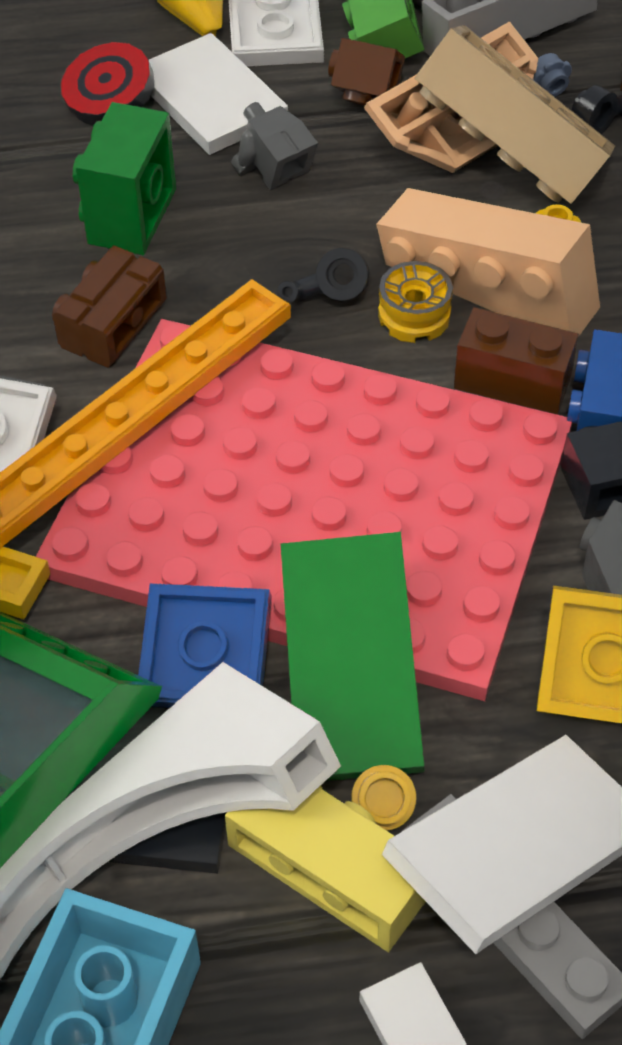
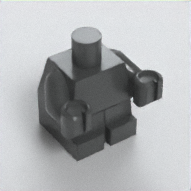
M254 102L247 106L243 112V115L248 120L247 128L241 135L239 153L231 160V164L238 174L242 176L255 170L257 167L263 175L264 183L269 190H272L287 183L290 178L293 180L310 172L318 142L304 123L281 106L265 112L259 102Z

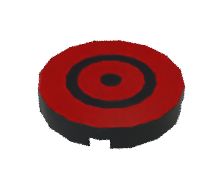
M111 42L94 46L80 54L67 67L61 80V95L70 112L76 114L77 118L86 124H95L97 121H102L112 102L132 106L139 104L142 107L149 100L154 88V72L149 60L142 50L129 43Z

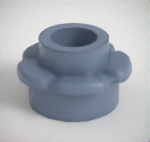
M548 53L538 58L533 80L555 97L567 88L569 84L568 77L571 75L572 67L568 61L563 62L557 54Z

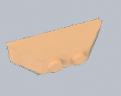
M510 21L481 37V39L531 79L534 78L538 57ZM415 76L367 102L364 107L393 147L451 173L498 146L487 136L480 141L466 132L458 123L462 116L448 105L441 110L426 100L419 92L423 85L414 79Z

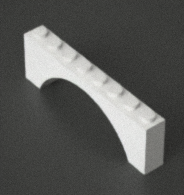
M222 662L69 795L0 868V980L30 933L60 901L65 888L72 890L96 869L137 843L169 828L219 813L248 809L294 811L341 767L320 721L226 663Z

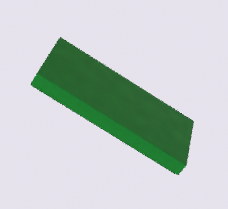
M401 532L280 543L291 704L320 721L341 767L326 781L357 779L365 770L377 765L394 766L406 774L425 772Z

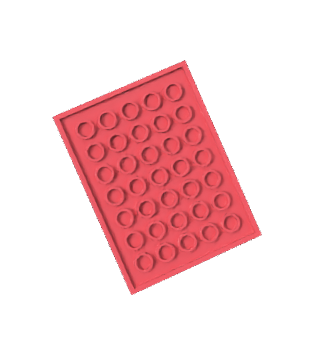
M161 319L136 368L189 328L190 325ZM258 343L68 494L36 557L48 560L50 576L47 580L147 607L150 583L269 589L272 600L268 641L287 646L280 543L401 532L416 682L486 701L562 462L566 435L571 432L572 422L567 421V417Z

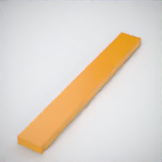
M251 279L0 472V548L290 319L291 305Z

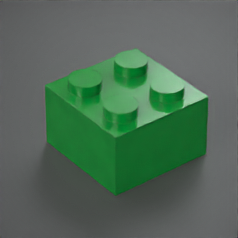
M112 102L102 121H97L94 124L91 141L84 154L80 153L77 155L73 166V181L79 185L81 198L79 220L84 222L87 244L105 248H112L114 245L134 254H145L176 191L169 112Z

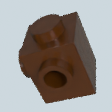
M342 38L339 49L333 50L329 61L328 75L332 77L331 86L344 92L343 100L366 105L372 98L374 99L399 85L405 56L397 49Z

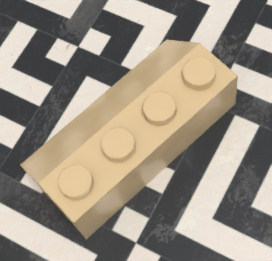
M465 25L449 30L414 78L423 85L419 92L426 100L441 110L446 105L462 116L458 123L466 132L480 141L487 136L501 148L497 155L506 164L518 172H521L524 167L539 178L536 186L557 203L564 198L572 204L610 157L615 148L613 143Z

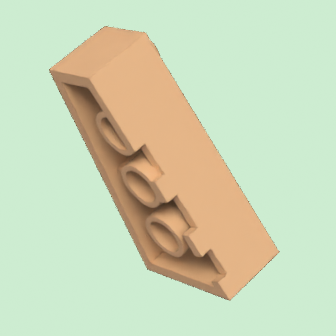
M411 188L406 189L376 224L386 265L393 267L410 261L431 263L441 268L450 277L454 295L495 313L579 333L580 336L600 308L590 224Z

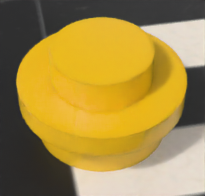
M377 765L365 770L356 779L352 788L351 802L357 803L372 815L377 825L385 830H392L403 825L411 817L416 805V791L413 782L402 770L390 765Z

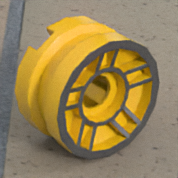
M403 262L389 268L382 276L379 285L380 303L378 318L381 326L385 325L389 329L390 336L404 342L415 343L417 337L427 336L428 340L431 341L441 336L448 328L451 317L453 285L450 277L441 268L427 262Z

